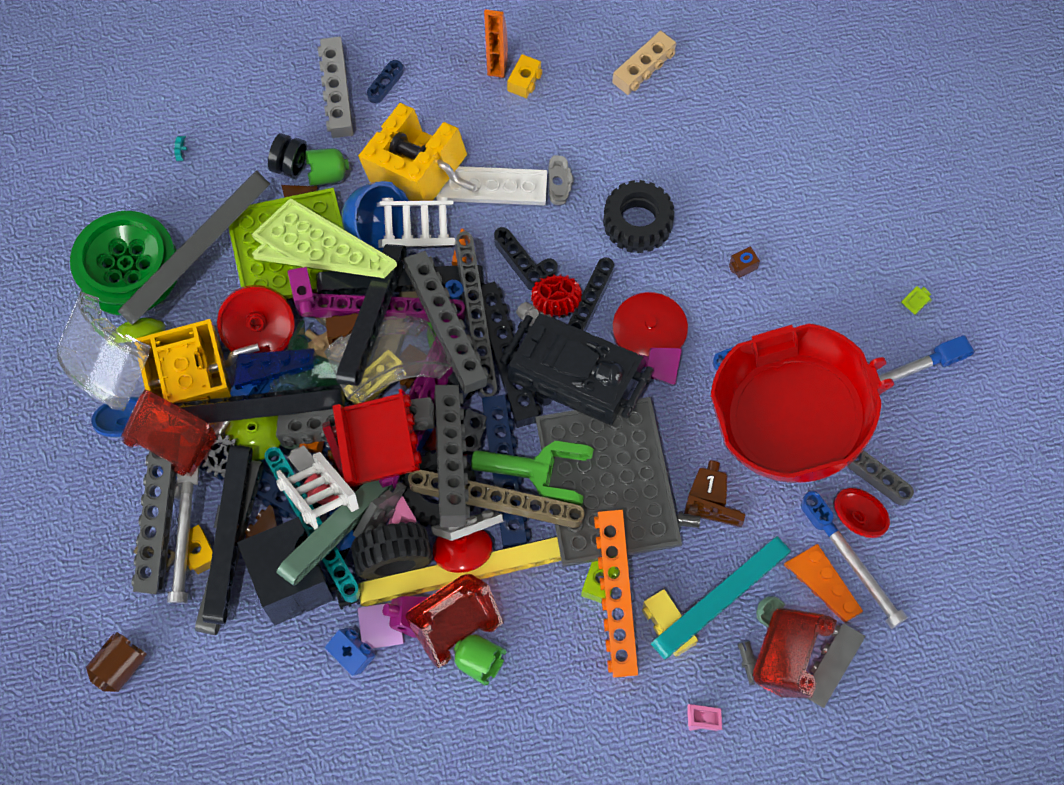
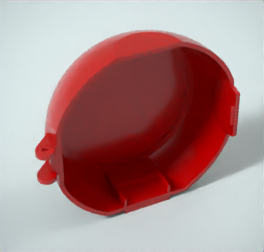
M809 323L794 328L793 325H788L751 336L752 340L734 346L723 359L715 374L711 389V400L724 444L741 464L769 479L787 483H803L820 480L841 471L863 452L876 430L880 417L881 399L879 395L894 386L893 379L880 381L877 370L886 365L884 357L876 358L868 364L864 352L850 339L832 329Z

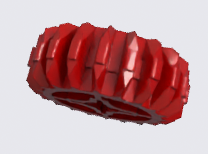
M553 274L552 277L541 278L540 282H535V286L532 287L531 301L534 308L546 316L550 314L551 317L558 315L560 318L563 314L567 316L568 312L573 313L575 308L578 309L579 302L582 300V290L579 283L574 278L570 279L568 275L563 277L562 274L559 276Z

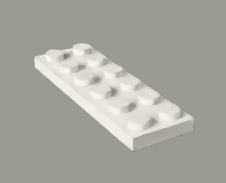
M458 166L454 173L458 177L477 185L474 192L457 185L449 178L436 197H447L448 201L546 206L547 170Z

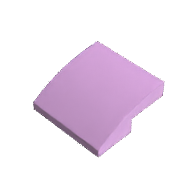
M386 603L358 607L361 640L372 649L404 644L403 634L390 628V617L384 616L382 613L383 606Z

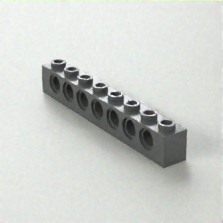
M426 251L404 258V269L464 394L485 387L487 378H489L488 372L485 367L482 368L480 356L472 348V339L470 335H466L464 323L456 315L457 309L455 304L450 303L449 292L446 287L443 288L441 284L442 278L439 272H435L433 268L435 265L432 257H428ZM448 319L450 320V322H444L442 320ZM456 335L458 338H451L450 336ZM459 351H464V352H466V354H463V355H462V354H459L458 352H459ZM471 367L474 370L468 371L465 368Z
M435 385L434 404L440 527H465L466 519L470 518V508L465 504L469 500V491L464 486L468 483V475L464 473L463 469L467 467V458L463 456V452L466 451V441L462 440V436L465 435V425L461 424V420H464V409L460 408V405H463V393H459V385Z
M431 398L412 399L409 409L415 420V425H412L413 431L435 428V407ZM333 409L278 416L276 430L278 440L282 446L311 444L312 442L321 441L327 442L322 423L330 421L332 426L335 425Z
M152 430L148 437V446L150 448L145 461L147 474H145L143 479V485L145 486L144 494L141 497V506L143 508L138 521L140 534H138L136 539L138 551L134 558V566L136 568L131 581L133 592L161 594L164 590L182 433ZM162 446L165 448L166 451L163 457H161L159 454V450ZM161 466L163 474L159 477L157 469ZM157 486L161 489V494L158 497L155 495ZM155 506L159 511L156 517L152 513ZM152 527L156 529V535L154 537L150 534V529ZM149 547H152L154 550L152 557L148 555ZM147 567L151 569L150 577L145 573Z

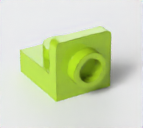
M916 286L901 303L916 315L928 302L932 301L929 297L931 293L925 287L920 289Z

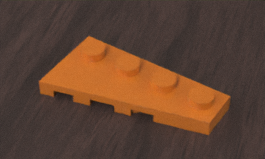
M818 544L784 563V566L788 570L790 569L798 580L806 584L815 596L822 599L826 606L844 623L863 612Z

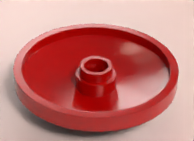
M249 285L233 291L223 301L218 312V333L224 345L231 352L258 343L260 351L239 356L245 359L264 360L276 356L286 348L294 332L295 321L290 304L279 292L266 286Z
M645 292L629 297L618 307L614 315L612 331L617 346L640 355L648 356L650 348L681 349L686 341L688 322L684 311L673 299L663 294Z

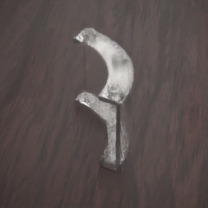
M80 291L57 346V359L61 368L75 386H78L95 399L109 405L110 408L124 411L149 356L150 345L128 335L122 336L116 332L117 327L107 318H102L99 298Z
M396 316L384 317L360 385H340L348 400L363 403L378 390L402 379L421 376L440 379L452 365L426 320L412 316H406V318H397ZM351 334L346 337H339L324 351L335 375Z

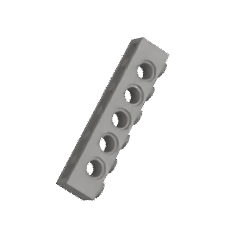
M341 37L320 39L321 46H318L319 57H322V61H319L320 71L324 72V76H321L322 87L325 86L326 88L323 91L324 102L327 101V106H324L326 117L329 116V121H326L327 131H331L332 138L354 136Z

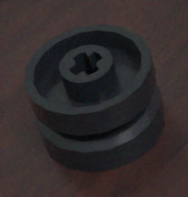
M283 133L278 134L271 145L268 155L269 171L277 174L283 172L287 177L297 178L306 160L307 142L299 138L292 139L291 136Z

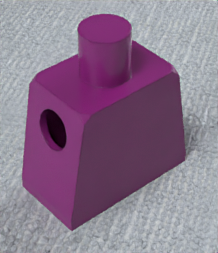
M307 267L288 270L296 309L300 308L302 316L313 314L312 306L315 305Z
M650 348L648 356L640 355L646 361L644 367L650 366L654 369L650 376L652 379L670 386L675 385L682 349Z
M401 596L392 599L391 604L386 603L383 606L382 613L384 616L390 617V628L413 638L426 636L428 634L430 597Z

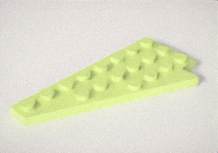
M291 198L252 233L254 240L262 244L252 253L256 260L385 278L397 266L394 259Z

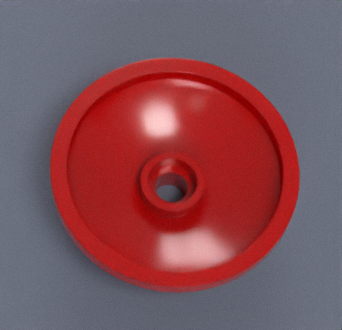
M847 488L836 496L834 503L836 513L840 521L853 533L863 537L877 538L884 535L889 529L890 518L886 508L870 493L857 488Z
M483 529L453 541L438 536L433 545V557L435 562L446 571L454 573L469 572L481 567L490 558L493 548L489 534Z

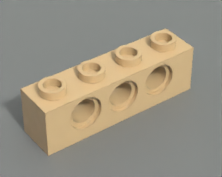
M660 30L613 73L612 83L627 95L632 91H636L644 80H648L656 69L659 70L667 59H671L675 55L676 42Z

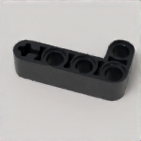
M500 227L495 230L494 243L496 248L529 290L532 291L535 282H540L541 278L546 279L547 276L552 277L553 274L557 276L558 265L554 259L547 258L536 265L507 228ZM525 264L527 267H520V265ZM550 268L553 269V271L548 272L546 271V269ZM531 278H537L538 280H537V281H531L530 279H531Z

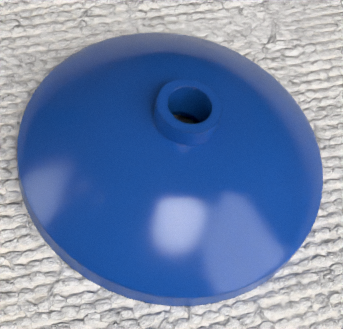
M122 397L100 406L94 412L91 423L93 429L100 435L113 438L124 437L139 431L150 419L151 411L148 403L140 398Z

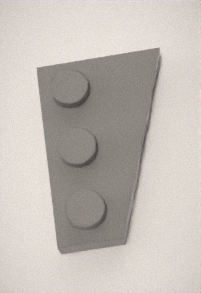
M486 510L482 514L470 516L469 519H466L465 527H440L439 524L431 528L434 535L453 541L503 522V517L501 513Z

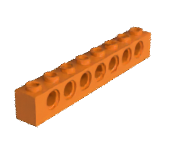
M623 510L597 512L598 516H594L595 529L599 528L600 537H596L597 549H601V557H598L599 570L603 569V578H600V588L605 590V598H602V610L607 612V619H603L604 631H608L609 639L605 640L606 652H610L611 660H607L608 673H612L613 678L637 676L638 668ZM609 525L615 528V535L611 538L604 534V529ZM609 546H614L617 549V555L614 558H609L606 555V549ZM613 566L619 569V575L616 578H610L608 575L609 568ZM614 587H618L621 590V596L617 599H613L610 596V590ZM615 608H621L623 611V616L620 619L612 617V611ZM616 629H623L625 631L623 639L617 640L614 638ZM620 649L627 652V657L622 661L616 659V652Z

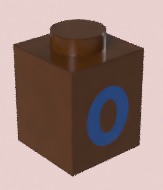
M750 246L731 255L729 268L732 273H735L740 278L757 270L760 260Z

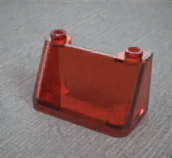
M146 389L139 396L121 435L122 442L130 448L141 446L170 462L175 467L174 471L179 475L184 476L186 474L192 477L217 439L215 431L210 424Z
M472 574L458 577L410 609L405 615L421 646L437 668L449 662L451 659L449 649L455 646L459 640H463L478 629L485 632H493L504 624L489 585Z
M789 608L775 610L753 672L755 682L782 698H812L816 682L814 677L806 672L814 644L818 634L830 636L833 633L837 620L827 615Z

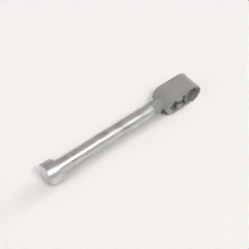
M180 446L177 484H181L173 586L172 592H168V603H188L189 593L185 592L193 485H198L201 447Z

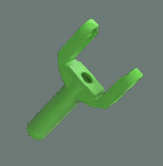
M554 441L543 448L539 455L533 459L476 450L472 455L471 467L477 471L529 478L541 497L582 506L584 499L582 495L573 490L549 487L554 457L585 461L592 458L594 449L588 445Z

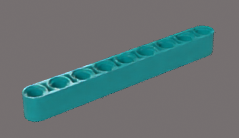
M271 447L265 452V460L276 480H279L276 472L279 470L282 473H289L286 478L294 475L293 470L279 448ZM279 456L277 461H271L272 457ZM299 481L292 484L294 488L301 486ZM283 491L309 537L315 531L314 528L307 526L302 513ZM306 493L301 494L303 499L307 498ZM318 516L316 517V521L319 527L322 524V521ZM335 546L322 559V562L343 599L352 603L359 599L360 590ZM329 554L336 555L335 559L331 561L326 560V557ZM343 570L346 572L343 577H336L338 571ZM350 587L355 588L353 594H345L346 589Z
M778 536L775 537L651 643V646L664 660L669 658L781 562L791 550Z

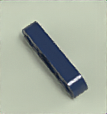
M390 61L368 88L367 96L371 103H380L403 75V65L400 61ZM383 79L390 80V82L386 85L381 84V80Z

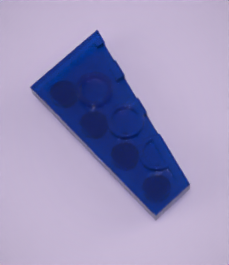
M315 349L238 354L234 387L236 390H239L247 384H252L253 386L269 378L271 380L279 379L281 375L287 373L293 375L315 369Z

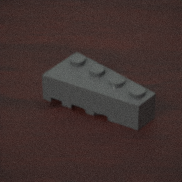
M845 623L835 627L831 634L833 636L831 643H826L821 651L823 657L820 662L816 660L810 670L813 672L809 680L806 678L800 687L803 691L801 695L822 708L827 704L866 637Z

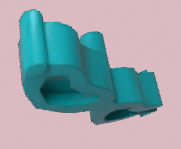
M186 136L176 137L174 148L176 161H184L181 150H187V147H183Z

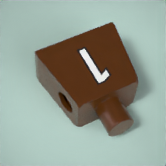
M711 460L708 462L707 469L699 468L689 495L725 507L727 474L719 472V462Z

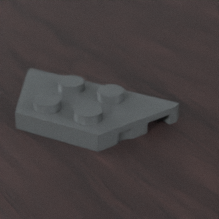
M399 482L393 493L388 490L380 497L371 501L353 536L358 537L370 529L386 526L385 524L394 514L395 506L405 491L406 486Z

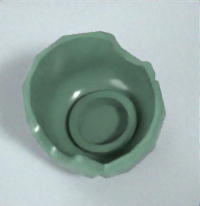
M775 596L764 598L757 606L756 615L758 621L771 630L779 629L784 625L788 614L784 611L785 604Z

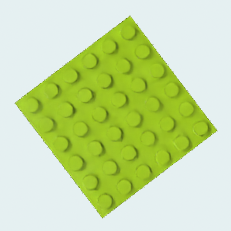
M334 188L250 204L228 227L241 287L262 285L276 290L285 299L293 298L287 271L302 268V266L254 259L252 253L262 244L254 240L252 233L290 198L343 229ZM307 267L312 292L317 293L316 274L331 270Z

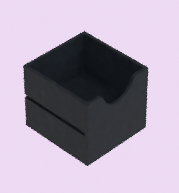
M299 517L237 542L261 606L274 626L303 614L302 612L305 610L308 612L334 601L319 563L295 586L277 574V569L281 563L308 538Z

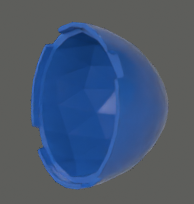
M387 181L368 183L356 189L347 198L341 216L345 231L380 252L383 251V248H379L378 240L384 239L385 215L384 207H377V203L382 201V198H393V201H408L403 190L397 188L392 182ZM392 207V227L395 239H402V235H404L403 207Z

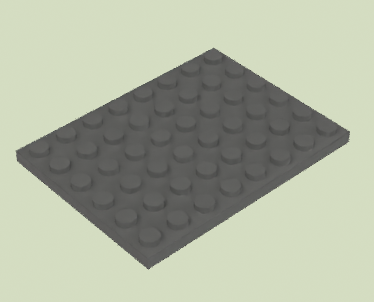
M651 397L638 399L635 410L630 413L628 418H624L621 415L624 408H621L612 426L576 410L535 417L541 451L554 441L588 445L594 449L592 458L585 461L554 457L549 487L573 490L584 497L581 506L584 510L582 525L577 528H571L555 524L562 567L598 561V557H601V549H597L596 537H600L599 528L595 529L594 516H598L597 512L623 510L627 556L682 546ZM552 509L553 515L560 514L558 509ZM577 513L570 514V517L574 520L580 518ZM610 525L604 529V534L609 538L615 535V528ZM609 546L606 549V555L609 558H614L617 555V549L614 546Z

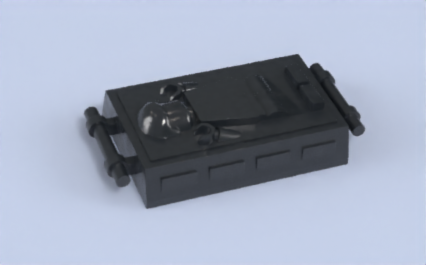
M541 313L538 314L532 326H530L533 318L530 315H526L524 320L520 321L516 334L508 347L504 348L503 356L499 361L501 364L506 365L509 359H512L508 366V381L612 426L621 408H624L621 413L624 418H628L630 413L635 410L636 402L644 387L651 381L650 376L654 371L652 367L647 366L644 373H641L646 364L644 357ZM524 333H527L517 352H515L514 350L519 344ZM638 381L630 399L626 400L635 382Z

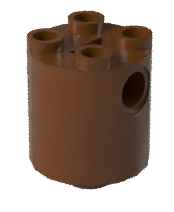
M116 632L115 635H111L86 666L89 680L102 691L119 692L145 660L144 657L147 654L134 644L129 646L131 641Z

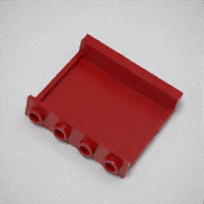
M398 389L399 394L343 407L341 404L332 406L344 481L350 487L420 470L419 464L422 463L419 451L417 452L416 449L418 438L416 432H413L412 425H415V420L409 409L411 399L409 394H406L402 389Z

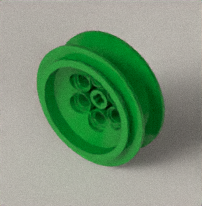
M117 211L97 218L81 231L71 250L70 269L76 284L81 289L85 298L94 307L109 314L122 316L117 311L177 249L167 229L155 218L137 211ZM177 280L161 295V297L148 310L154 308L155 306L160 304L164 299H166V297L171 293L174 286L176 285Z

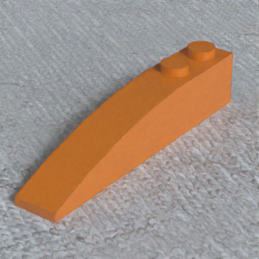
M485 9L487 76L505 78L508 63L505 16L501 11Z

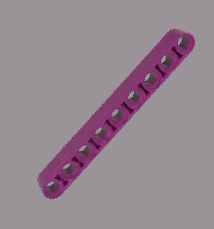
M313 294L315 305L312 306L313 314L303 317L328 318L335 315L359 314L360 309L358 307L362 306L365 296ZM392 297L384 320L430 322L419 298ZM449 299L450 303H454L456 309L461 311L456 315L458 319L463 321L465 319L464 303L460 300ZM400 307H401V308H404V309L401 310V311H397V310H396L397 308H400ZM299 308L297 309L299 315H301V311ZM418 308L423 309L422 311H419V312L415 311V309H418ZM448 319L442 320L444 322H450V320Z

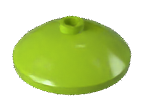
M150 317L139 318L132 325L127 321L118 326L110 335L109 343L111 345L133 343L136 338L164 331L166 325L164 322Z
M278 415L233 420L225 430V437L230 435L231 441L236 438V445L252 446V460L265 459V452L269 448H279L281 445L276 436ZM251 426H255L254 430H249Z

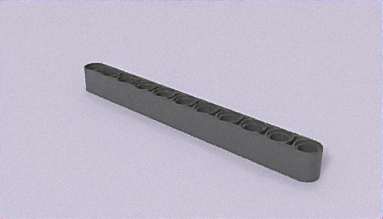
M256 170L117 312L131 325L134 324L270 183Z

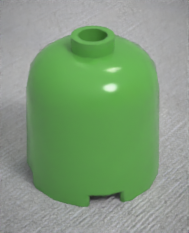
M327 148L306 151V164H310L311 172L308 173L310 186L338 183L344 179L345 171L349 170L348 159H344L340 150Z
M469 635L456 643L454 651H456L454 662L461 671L486 686L489 684L487 680L490 677L495 678L504 662L501 656L506 654V650L480 635Z

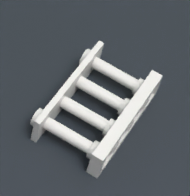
M439 197L437 201H393V198H382V201L377 203V207H384L385 236L384 239L378 240L379 248H384L386 244L404 245L406 247L454 246L455 238H449V234H447L446 206L453 205V201H448L447 197ZM410 206H421L422 235H420V238H413V235H411ZM428 206H439L440 235H438V238H431V235H429ZM392 207H403L404 235H402V239H395L393 235Z
M321 452L313 454L315 463L312 464V467L288 478L285 477L281 470L276 471L279 479L276 480L278 488L281 492L284 491L302 513L305 523H310L314 530L318 528L316 517L341 505L347 506L351 512L359 509L354 491ZM313 474L321 475V477L297 488H294L292 485ZM323 484H329L330 486L305 499L301 497V494ZM333 494L339 496V498L314 510L309 507Z

